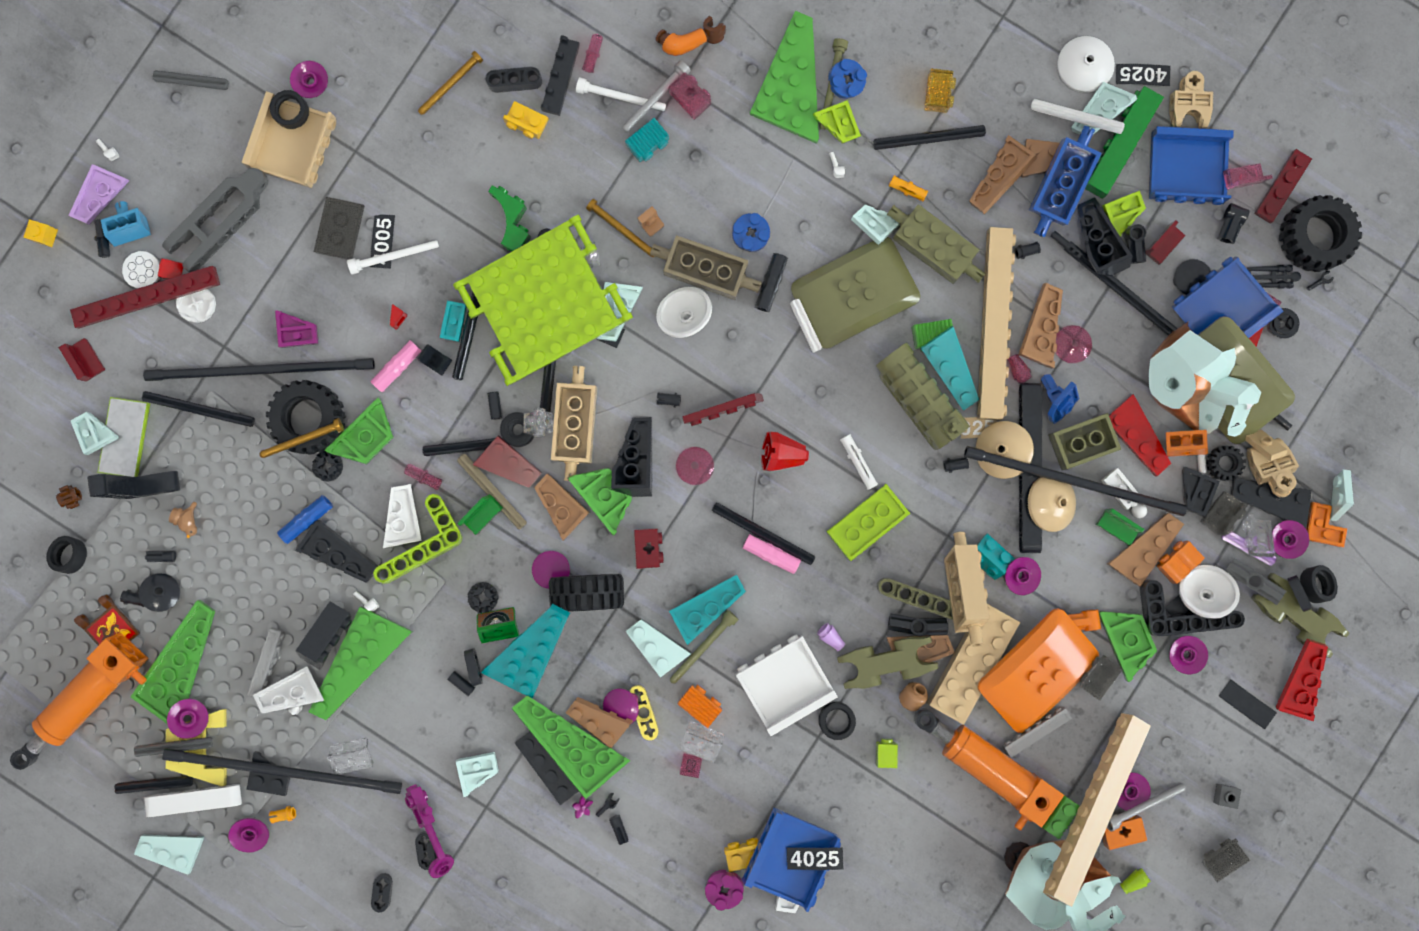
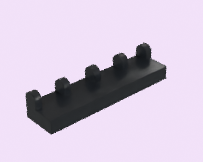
M564 35L560 36L559 47L555 54V61L550 72L543 104H541L543 112L560 116L580 46L579 42L569 40Z

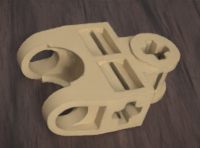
M1191 71L1180 81L1179 90H1175L1170 94L1169 116L1171 126L1181 128L1185 115H1191L1195 118L1196 123H1198L1199 129H1207L1213 110V92L1204 91V76L1198 71Z
M1276 438L1277 442L1288 449L1287 455L1271 461L1254 447L1248 448L1246 452L1247 460L1258 485L1268 482L1276 496H1288L1296 486V478L1292 473L1299 467L1289 447L1283 440Z

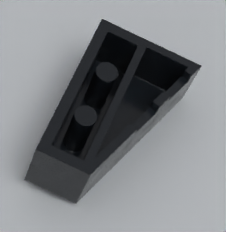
M329 601L297 647L296 652L298 656L320 670L331 650L340 640L343 630H346L351 624L350 613Z

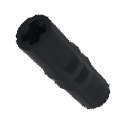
M773 253L755 304V308L758 310L770 312L788 258L782 254Z

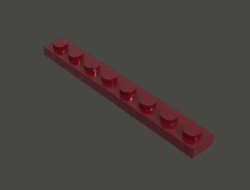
M209 266L70 309L74 327L80 329L219 286L220 281L216 267Z

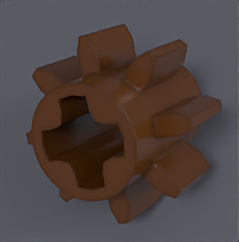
M66 485L59 488L60 493L56 495V499L61 507L73 509L80 506L78 501L82 500V494L77 487Z

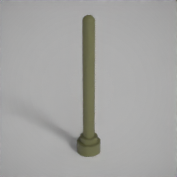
M834 39L832 48L835 55L832 66L840 62L842 54L847 51L849 43L847 40ZM830 81L823 109L832 106L834 93L830 88ZM820 123V128L825 130L826 128Z
M727 609L723 614L722 622L670 678L671 683L675 684L728 626L736 624L739 619L730 610Z

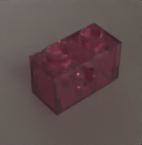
M684 72L668 87L669 94L695 120L711 105V95L706 89H701L697 85L698 81L694 76H689Z

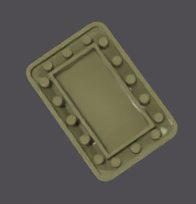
M889 237L879 245L872 241L797 279L791 286L794 299H800L817 338L824 349L831 348L914 306L920 300V292L894 242Z
M1223 316L1218 318L1198 334V336L1222 352L1235 348V365L1229 376L1255 383L1261 391L1259 401L1251 407L1245 421L1246 427L1240 435H1228V427L1235 408L1232 405H1226L1218 428L1230 442L1240 444L1246 440L1247 435L1256 433L1294 402L1295 394L1230 317Z

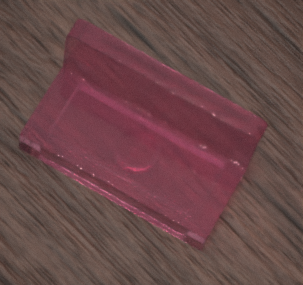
M1261 163L1223 171L1227 190L1256 185L1273 179L1272 175L1263 176Z

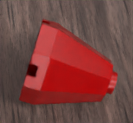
M766 432L762 445L765 453L764 455L761 454L763 471H776L801 466L808 461L809 451L806 450L805 445L778 432Z

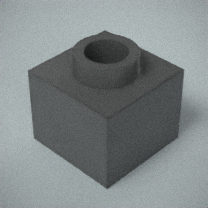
M1217 783L1213 803L1238 809L1241 789Z

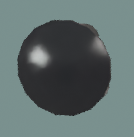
M1198 259L1184 261L1177 267L1173 283L1183 294L1187 295L1191 292L1189 289L1197 282L1201 284L1206 280L1205 276L1211 272L1210 267Z

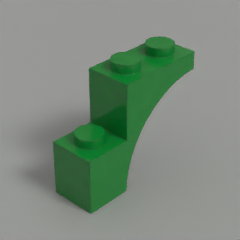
M492 185L488 192L502 205L506 216V231L501 245L512 252L527 244L531 239L527 228L520 224L517 227L527 210L524 204L525 201L518 196L511 197L508 195V191L501 186L496 188Z

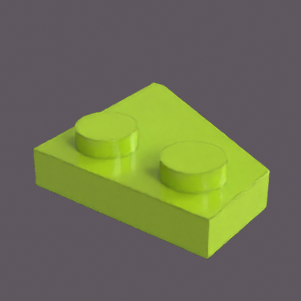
M848 100L813 113L814 118L842 144L861 137Z
M1140 190L1102 205L1105 214L1120 237L1133 224L1137 216L1141 215L1146 209Z

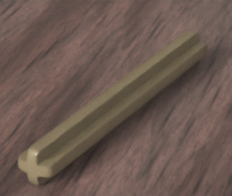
M466 454L461 455L457 459V462L487 495L491 494L503 507L501 511L519 530L527 524L526 520L481 470L473 465L472 460Z

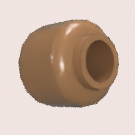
M909 683L899 694L900 703L909 711L919 710L928 700L926 688L920 683Z

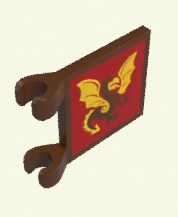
M108 594L98 599V602L107 610L92 623H90L85 614H81L74 619V622L98 646L105 638L120 632L129 641H132L140 634L114 604Z

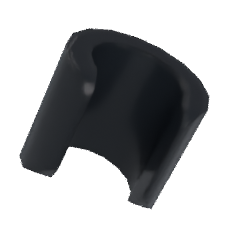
M1324 271L1322 278L1307 287L1308 291L1323 283H1331L1334 277L1329 280L1324 278L1330 271Z
M614 793L609 794L604 806L596 813L597 817L602 815L607 809L616 807L619 798L613 801L611 798Z

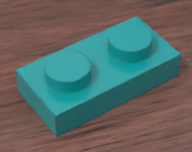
M447 300L439 338L460 342L467 309L465 304Z

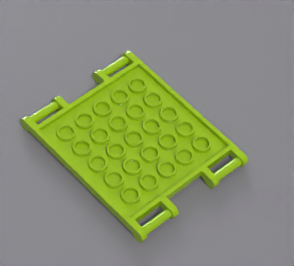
M579 215L573 216L561 225L453 284L468 308L470 318L473 319L485 313L500 341L501 346L491 350L489 354L491 358L494 357L505 378L506 386L512 385L633 318L617 291V285L614 283L602 290L585 256L593 253L597 248L589 239L580 222L582 219ZM572 226L575 227L586 247L582 251L570 230ZM468 284L481 306L477 309L464 287ZM608 294L612 296L622 315L619 319H617L606 298ZM504 351L516 372L514 376L511 375L500 355Z

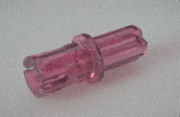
M599 34L592 35L589 48L585 51L587 55L582 69L588 73H594L597 58L600 57L599 51L603 37Z
M408 464L404 471L406 475L418 480L420 484L424 483L435 490L439 489L443 481L429 474L428 470L423 471L412 464Z

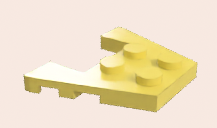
M226 709L208 714L209 719L206 728L226 727ZM169 728L166 729V742L189 740L179 738ZM206 728L198 736L189 739L206 738ZM206 749L184 751L206 755ZM166 761V769L218 786L227 785V768H207L206 765Z

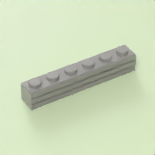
M269 628L246 698L255 701L253 695L268 687L269 676L273 673L272 667L277 661L276 655L281 649L280 643L285 637L284 631Z
M1059 707L1055 709L1053 714H1047L1045 719L1039 720L1034 726L1026 729L1025 732L1016 734L1014 739L1005 741L1003 748L1008 756L1012 758L1072 718L1066 708Z

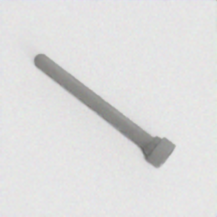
M680 60L674 66V73L623 126L624 131H630L679 78L686 77L691 72L686 63Z
M1180 784L1119 815L1112 814L1107 829L1112 832L1120 828L1123 821L1186 790L1185 785Z

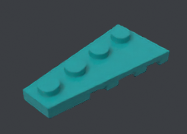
M951 326L920 349L964 411L977 402L979 397L955 329Z
M737 575L669 611L687 645L746 592Z

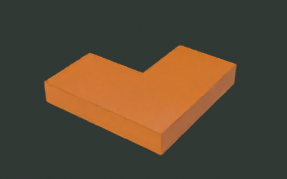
M1310 502L1306 527L1309 541L1344 547L1347 528L1329 525L1332 506Z

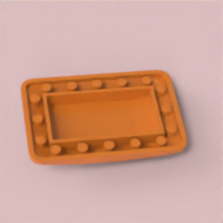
M1056 608L1050 611L979 681L978 690L1017 733H1023L1045 716L1076 686L1097 662L1099 652L1066 612Z

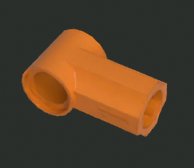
M1098 609L1068 614L1080 630L1093 631L1101 629Z

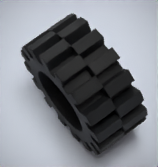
M1234 446L1217 447L1207 456L1209 460H1206V464H1209L1207 470H1211L1209 474L1211 476L1214 475L1215 479L1222 481L1236 479L1238 475H1242V470L1246 467L1243 466V463H1246V459H1242L1244 454L1239 453L1241 450L1235 449ZM1223 456L1230 457L1233 462L1231 469L1228 471L1223 470L1219 465V461Z

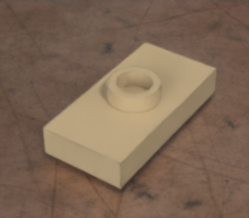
M1262 429L1246 436L1245 441L1270 461L1287 455L1288 449Z

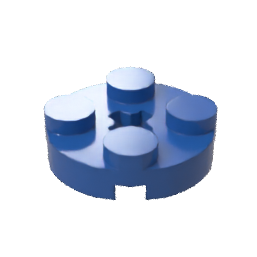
M844 59L834 64L828 75L832 92L842 99L853 98L859 95L865 87L867 72L862 66L851 59ZM844 75H849L851 82L846 84Z
M758 213L742 215L733 225V240L738 248L749 252H757L766 246L770 238L769 224ZM749 228L756 230L754 233L755 237L746 235Z

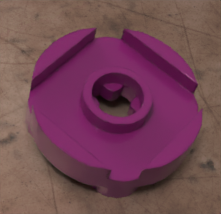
M718 870L709 876L705 886V895L710 904L715 906L717 910L723 911L734 908L743 899L744 884L738 874L726 872V870ZM721 886H724V888L728 887V893H722Z

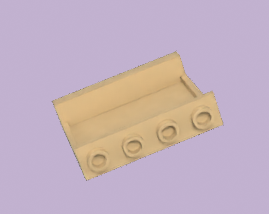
M266 91L241 163L248 168H256L263 173L312 188L318 179V168L324 161L323 154L325 148H328L330 144L331 131L336 127V117L329 111L324 113L309 108L308 119L301 127L286 129L272 118L270 102L275 95ZM287 100L279 108V114L285 120L294 119L300 111L299 104Z

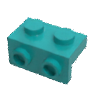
M988 533L977 544L978 551L981 552V568L994 580L1003 576L1008 565L1015 558Z

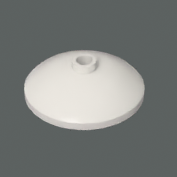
M1081 36L1069 41L1061 50L1057 61V69L1061 80L1072 90L1082 93L1097 91L1103 82L1107 83L1113 75L1115 66L1114 56L1110 48L1100 39L1091 36ZM1087 58H1091L1092 62H1088Z
M683 287L676 289L661 301L656 314L657 323L661 330L671 337L683 338L694 335L708 323L712 314V303L708 295L699 288Z
M1199 565L1190 571L1179 583V594L1183 603L1192 612L1202 617L1221 618L1227 616L1236 608L1239 602L1240 592L1236 581L1229 573L1216 566Z

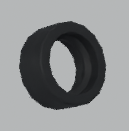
M283 90L272 98L270 113L280 126L286 129H296L307 121L309 107L307 102L297 92ZM289 99L296 100L300 105L299 114L291 120L283 119L279 114L281 104Z
M61 536L55 539L48 547L46 561L52 570L72 574L81 569L85 563L87 549L81 540L69 536ZM71 544L73 552L71 559L62 566V552Z
M1318 565L1303 570L1300 582L1310 602L1323 603L1335 598L1338 590L1337 580L1334 573L1328 567ZM1316 576L1321 582L1322 593H1320L1316 586Z
M831 702L821 710L819 726L828 738L843 740L853 733L856 726V717L852 709L846 704ZM842 710L847 714L848 725L845 730L833 732L827 727L826 717L830 711Z

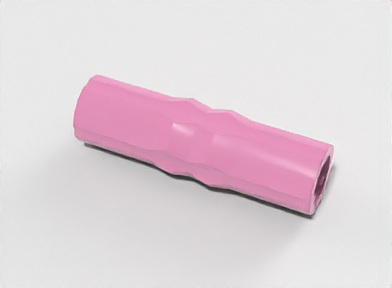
M409 340L370 382L379 391L383 392L407 369L408 365L422 350Z
M750 534L742 549L760 557L762 560L768 561L770 564L792 574H795L801 562L800 559L784 552L780 548Z

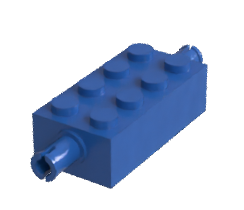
M1084 126L1077 141L1068 137L1061 139L1029 208V211L1041 217L1034 234H1039V236L1045 238L1051 222H1056L1062 226L1068 225L1102 154L1088 147L1095 132L1093 128L1090 129V127Z

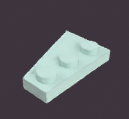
M1103 82L1082 112L1113 119L1135 102L1137 97L1132 93ZM1075 122L1071 127L1072 132L1079 135L1084 126H1088L1090 129L1093 128L1095 130L1093 134L1100 130V128Z
M605 282L604 289L614 283ZM615 283L628 312H631L643 287ZM610 294L606 295L617 319H619L622 315ZM625 323L597 339L616 342Z
M642 619L626 630V633L660 677L691 655L690 652Z
M144 834L139 839L134 855L188 875L192 871L205 836L187 837Z

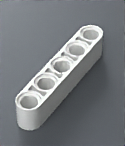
M240 784L161 793L144 797L146 817L233 807L242 804Z

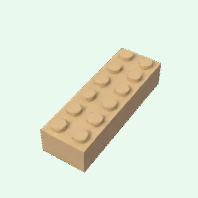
M987 604V607L990 608L991 616L981 628L983 645L971 647L969 632H965L926 702L929 706L963 725L981 695L978 690L979 681L999 662L1020 624L1019 621Z

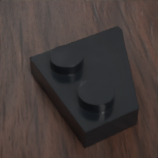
M1183 467L1184 499L1187 510L1206 517L1220 481L1188 467Z
M253 752L252 762L276 765L261 756L260 752ZM250 772L246 790L286 796L290 777Z

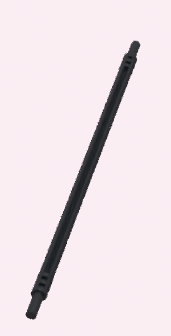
M1057 231L1050 235V237L1064 247V251L1168 336L1178 329L1113 275L1097 274L1089 262L1087 254L1072 241L1069 242ZM1280 414L1273 419L1287 431L1292 427V424Z

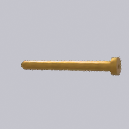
M473 51L471 53L472 57L418 109L421 115H424L477 62L481 64L484 61L476 51Z
M592 199L589 202L586 210L589 212L594 211L650 257H655L650 255L652 248L599 207L597 200Z
M339 418L334 419L332 424L262 450L259 455L261 458H266L333 431H344L342 422Z

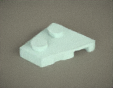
M864 205L851 218L878 245L900 226L898 222L887 216V212L876 210L867 205Z
M85 412L71 420L80 447L85 455H89L119 439L117 434L89 412Z
M1343 469L1333 480L1332 510L1330 520L1332 521L1339 520L1354 505L1350 470Z
M495 752L456 760L463 797L468 796L471 791L480 787L487 779L498 773L499 769Z

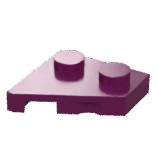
M275 311L278 347L285 348L318 344L317 325L281 311Z

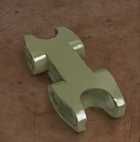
M1270 573L1267 578L1287 591L1279 603L1276 605L1259 594H1253L1251 597L1261 611L1273 621L1281 624L1286 618L1301 630L1296 639L1303 645L1306 639L1325 644L1326 635L1331 631L1341 637L1349 635V632L1339 619L1326 609L1319 607L1316 612L1312 610L1303 612L1289 582L1275 573ZM1328 648L1326 658H1331L1333 653Z
M911 636L893 641L895 646L893 651L874 654L873 646H865L838 656V663H853L858 669V676L843 683L844 688L865 689L882 684L880 675L901 671L903 680L920 677L938 669V662H923L917 656L919 647L932 642L931 636Z

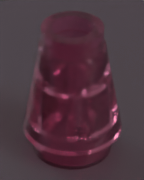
M1018 354L1008 359L1014 381L1017 380L1018 384L1032 378V371Z

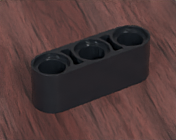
M535 67L491 70L486 74L485 78L489 89L495 93L534 90L541 87L543 81L539 70ZM532 75L537 76L535 81H529L528 79ZM512 77L519 78L515 83L510 82ZM493 79H500L499 83L491 84Z

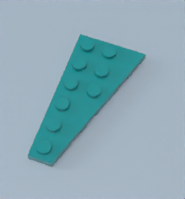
M552 604L533 624L529 625L523 633L514 639L503 652L496 656L481 673L533 698L570 612Z

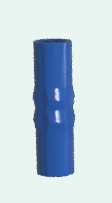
M321 495L277 531L278 536L283 542L289 544L313 525L316 520L332 509V503L327 497Z

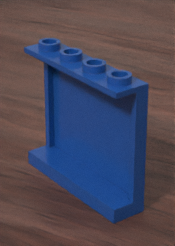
M1157 126L1151 132L1149 199H1155L1156 202L1174 200L1175 203L1193 201L1194 204L1212 202L1213 205H1223L1231 199V195H1227L1229 141L1234 137V130Z
M1236 256L1234 258L1229 257L1222 262L1221 265L1223 267L1216 271L1214 269L1205 276L1206 280L1204 282L1194 284L1189 289L1191 292L1185 297L1181 295L1173 301L1174 305L1172 308L1185 323L1188 322V327L1197 335L1218 318L1227 316L1250 338L1283 312L1281 307L1273 301Z
M773 808L742 877V881L749 888L757 887L802 906L806 912H809L810 908L816 903V894L823 887L825 882L824 876L829 870H787L786 847L840 848L841 839L835 833Z

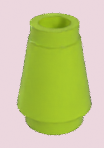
M1140 868L1139 870L1135 869L1120 883V886L1128 894L1147 887V884L1151 881L1144 870Z

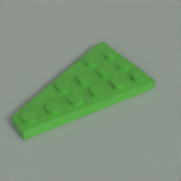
M795 11L752 106L750 115L817 144L819 140L818 120L813 116V113L817 112L813 18Z

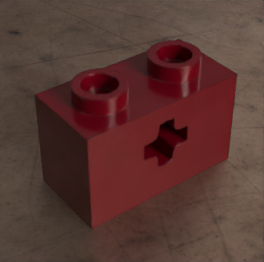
M658 529L634 530L636 569L660 567V563H664L663 552L659 551V544H663L662 532H658ZM648 543H651V546L655 548L651 551V554L644 550Z

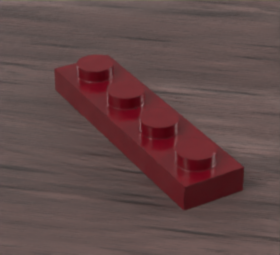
M1295 149L1254 214L1270 224L1274 222L1312 158Z

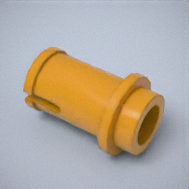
M286 806L285 809L270 811L269 816L277 817L269 818L272 824L285 820L290 822L296 818V810L294 807Z

